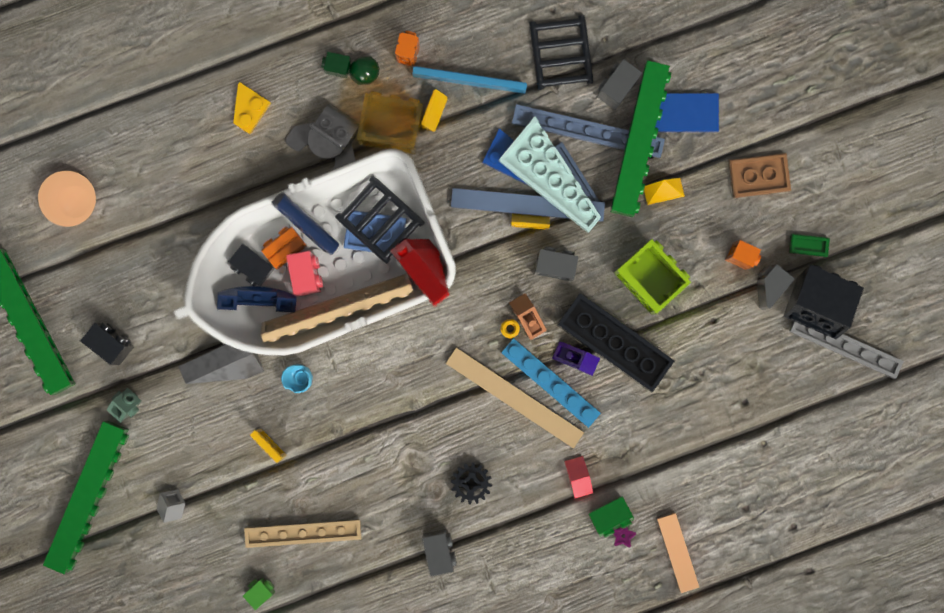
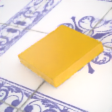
M262 429L254 430L250 434L276 463L286 457L287 454Z

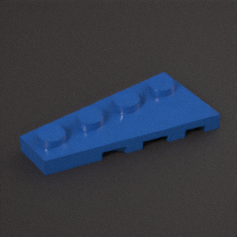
M499 128L482 163L526 184L499 162V159L514 142L512 138Z

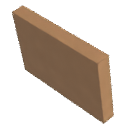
M786 153L729 160L733 199L791 191Z

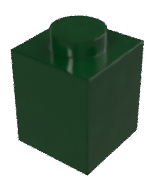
M327 52V56H323L321 68H324L325 74L347 79L352 60L350 56Z

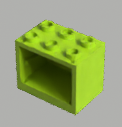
M652 239L620 266L614 274L651 315H655L682 292L691 281L689 280V274L684 269L680 271L676 266V260L671 255L667 256L662 251L664 247L657 240L654 242Z

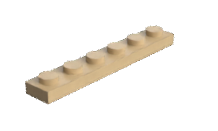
M360 519L244 528L245 548L362 539Z

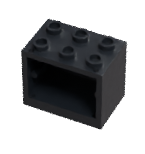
M810 264L797 277L783 317L833 339H838L851 328L864 287L858 285L855 281L843 279L836 273L827 272L818 265Z

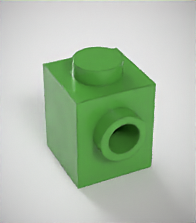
M261 578L259 581L255 579L247 586L249 590L243 597L254 610H257L275 593L273 590L275 587L268 579Z

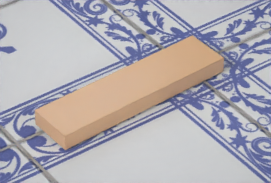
M676 513L657 518L680 592L684 593L699 588Z

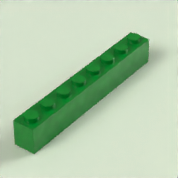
M648 60L645 63L610 209L611 213L633 217L635 213L638 214L641 202H638L639 194L643 195L645 184L642 181L643 177L648 175L650 166L647 165L648 157H652L654 146H651L652 139H656L658 133L656 122L657 120L660 121L663 109H660L661 101L665 102L667 91L664 90L665 84H669L672 72H669V65Z
M0 248V306L3 309L5 308L8 314V322L12 326L14 325L17 331L15 333L17 339L24 344L26 348L24 352L27 358L32 360L36 375L41 377L44 391L50 395H57L76 383L7 251Z
M110 421L102 422L43 566L62 574H66L74 569L77 563L75 557L84 546L82 541L92 527V524H90L92 517H95L98 513V502L105 496L107 488H105L106 483L113 477L114 470L112 469L114 464L120 460L122 454L120 450L122 445H125L128 441L129 435L127 433L129 429Z

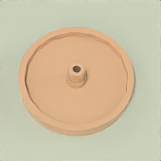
M60 171L44 180L39 189L38 204L42 214L50 222L63 227H72L83 223L91 216L96 204V194L92 184L83 175L73 171Z

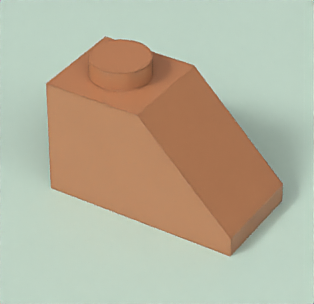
M526 293L509 302L530 340L547 331Z

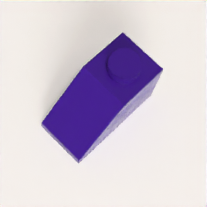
M559 341L552 359L591 376H593L600 358L561 341Z

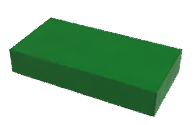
M791 234L789 253L828 257L830 238Z

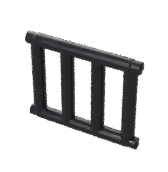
M580 15L575 19L543 23L529 22L538 90L545 89L544 87L581 82H587V84L594 83L585 15ZM579 26L580 37L539 42L538 31ZM573 45L582 46L583 56L541 61V49ZM584 63L585 74L551 79H544L542 68Z
M371 176L369 179L370 183L335 218L378 258L388 264L392 256L390 250L407 239L418 226H423L425 222L375 176ZM377 188L384 196L355 226L347 218ZM391 201L398 209L369 239L361 231ZM405 213L412 222L383 252L376 243Z

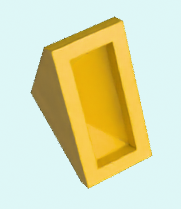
M680 178L662 180L646 185L644 188L647 205L684 197Z

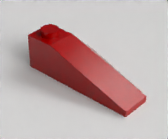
M405 239L390 250L434 307L450 295L443 273V265L439 257V250L430 239Z

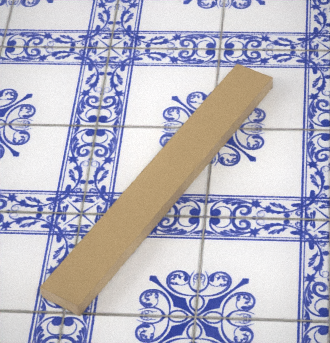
M458 348L454 350L446 362L447 365L573 449L584 434L583 431Z

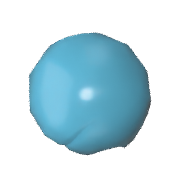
M302 364L288 366L282 372L281 381L283 387L294 393L305 392L312 385V373L308 367Z

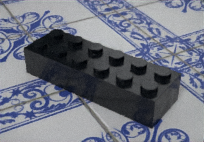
M581 293L578 294L557 324L558 327L652 393L675 362V360Z

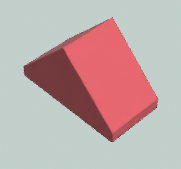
M583 456L564 461L574 498L593 494L590 476Z

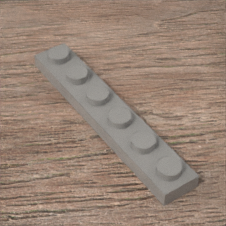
M794 321L789 332L893 379L897 378L904 362L844 334L838 339H833Z

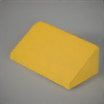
M437 89L433 90L421 121L422 128L432 132L436 131L448 99L446 95Z
M512 213L511 226L548 230L550 228V217Z

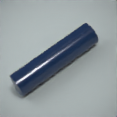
M280 193L271 202L272 206L321 250L330 255L334 254L339 243L286 194Z

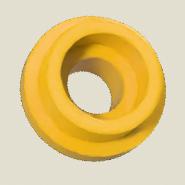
M507 319L501 324L503 336L513 338L518 335L520 327L517 321ZM508 325H512L514 327V330L512 332H508L506 330V327Z

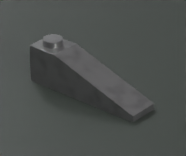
M227 344L178 366L186 384L248 379L264 372L257 353L243 351Z

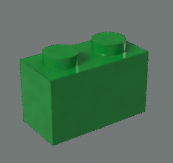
M623 496L589 513V517L599 537L604 536L605 538L615 533L614 530L619 527L624 529L632 524L631 521L634 520V516Z

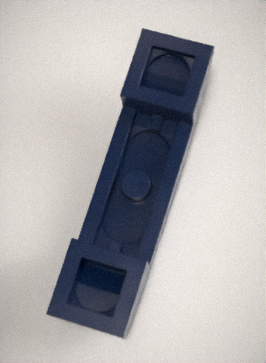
M235 287L218 292L217 309L237 310V305L276 306V312L295 313L297 296L270 287Z

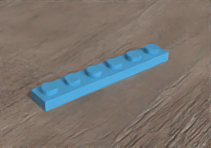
M514 338L501 352L588 428L601 414Z

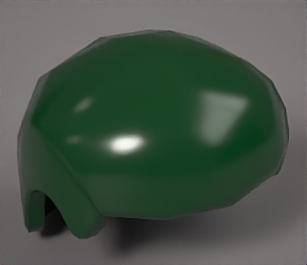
M360 56L350 65L349 74L356 84L366 85L371 84L378 78L380 68L378 62L372 57Z

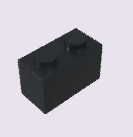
M243 243L228 261L232 264L230 268L238 275L241 272L246 275L247 278L245 280L252 286L256 284L262 286L275 269Z

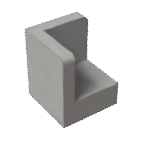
M179 490L160 493L157 511L163 523L181 519L185 501Z

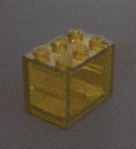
M371 91L370 94L365 93L357 134L359 144L381 149H398L405 153L416 155L424 113L423 104L420 103V100L409 98L406 101L401 100V97L396 95L385 97L382 96V93Z

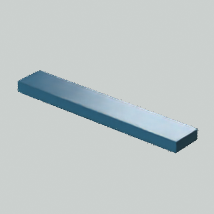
M414 66L412 72L413 77L524 94H526L527 83L418 66Z

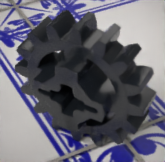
M472 462L471 466L468 467V464L464 463V469L457 467L459 473L453 472V476L456 479L451 480V483L455 484L451 490L457 491L455 497L461 496L462 503L467 499L469 505H471L472 500H475L476 504H478L479 498L485 500L484 494H490L487 487H492V483H488V480L492 477L485 475L488 470L482 471L481 464L475 467V463ZM469 471L467 477L460 478L464 472ZM476 471L483 476L484 481L476 477ZM470 478H473L474 482L477 483V485H473V488H469V484H466V482L470 481ZM459 486L467 490V495L460 490ZM478 488H483L479 494L474 496V492Z

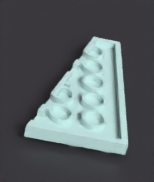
M534 117L502 155L499 162L589 233L601 216L581 189L580 184L572 175L571 170L556 147L553 146L545 130L538 123L537 118Z

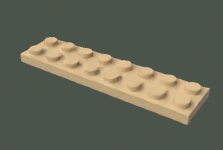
M406 273L295 311V313L292 312L262 322L261 337L263 342L276 341L280 336L286 334L288 336L298 333V330L304 328L312 329L318 323H329L334 321L336 317L342 315L344 317L350 316L354 311L360 309L368 310L374 304H385L395 297H406L410 292H413L409 276Z

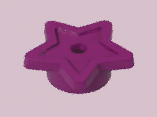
M628 527L615 529L613 534L616 537L614 546L623 544L630 548L631 539L636 535V532L629 531Z

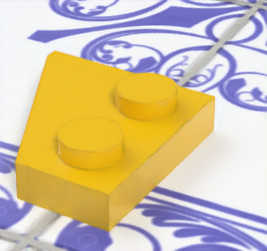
M239 82L233 124L251 135L271 102Z

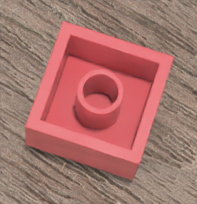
M310 251L286 255L293 294L300 297L321 293V288L324 286L322 276L317 272V269L320 268L318 257Z

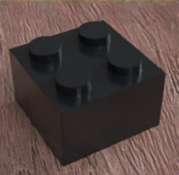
M103 322L94 323L80 340V342L109 365H120L134 348L130 344L132 341L124 335H118L115 332L117 330L115 327Z

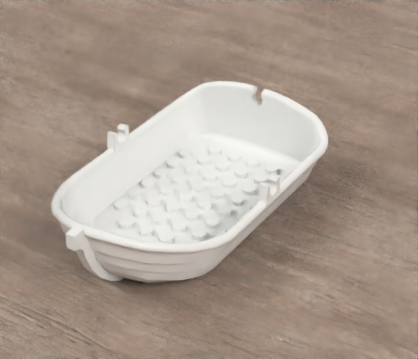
M398 149L382 150L313 179L305 178L298 184H290L288 189L241 207L227 216L210 233L192 262L184 297L185 307L174 311L177 319L190 316L207 333L223 343L243 351L262 355H289L302 352L427 301L428 298L409 276L413 292H410L406 297H395L388 303L374 304L368 310L360 309L354 311L350 316L344 317L342 315L336 317L332 322L318 323L312 329L304 328L298 330V333L288 336L286 334L280 336L278 340L273 342H263L261 337L262 322L292 312H276V306L237 305V310L217 309L218 292L235 287L252 286L245 280L247 276L242 272L238 275L230 268L232 264L228 262L242 243L273 267L261 250L264 248L263 244L271 238L275 240L279 236L278 232L284 227L290 228L292 226L307 244V247L301 252L310 251L318 257L320 268L317 269V272L322 276L324 286L321 288V293L297 296L296 311L406 274L407 272L393 255L390 257V262L386 264L372 252L344 249L346 228L335 216L339 212L342 213L370 183L369 179L371 176H375L425 222L423 226H418L407 239H430L439 250L443 273L449 289L455 278V262L412 158L407 153ZM375 188L355 211L369 212L384 194ZM280 193L286 194L339 243L333 255L321 250L271 205V202ZM389 201L378 214L392 216L398 207ZM404 213L401 217L407 218L406 229L412 220ZM288 262L278 270L274 269L261 287L280 289L293 294Z

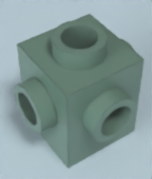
M127 388L122 393L118 391L112 397V402L108 406L107 411L121 423L128 416L132 418L139 411L138 406L141 400Z

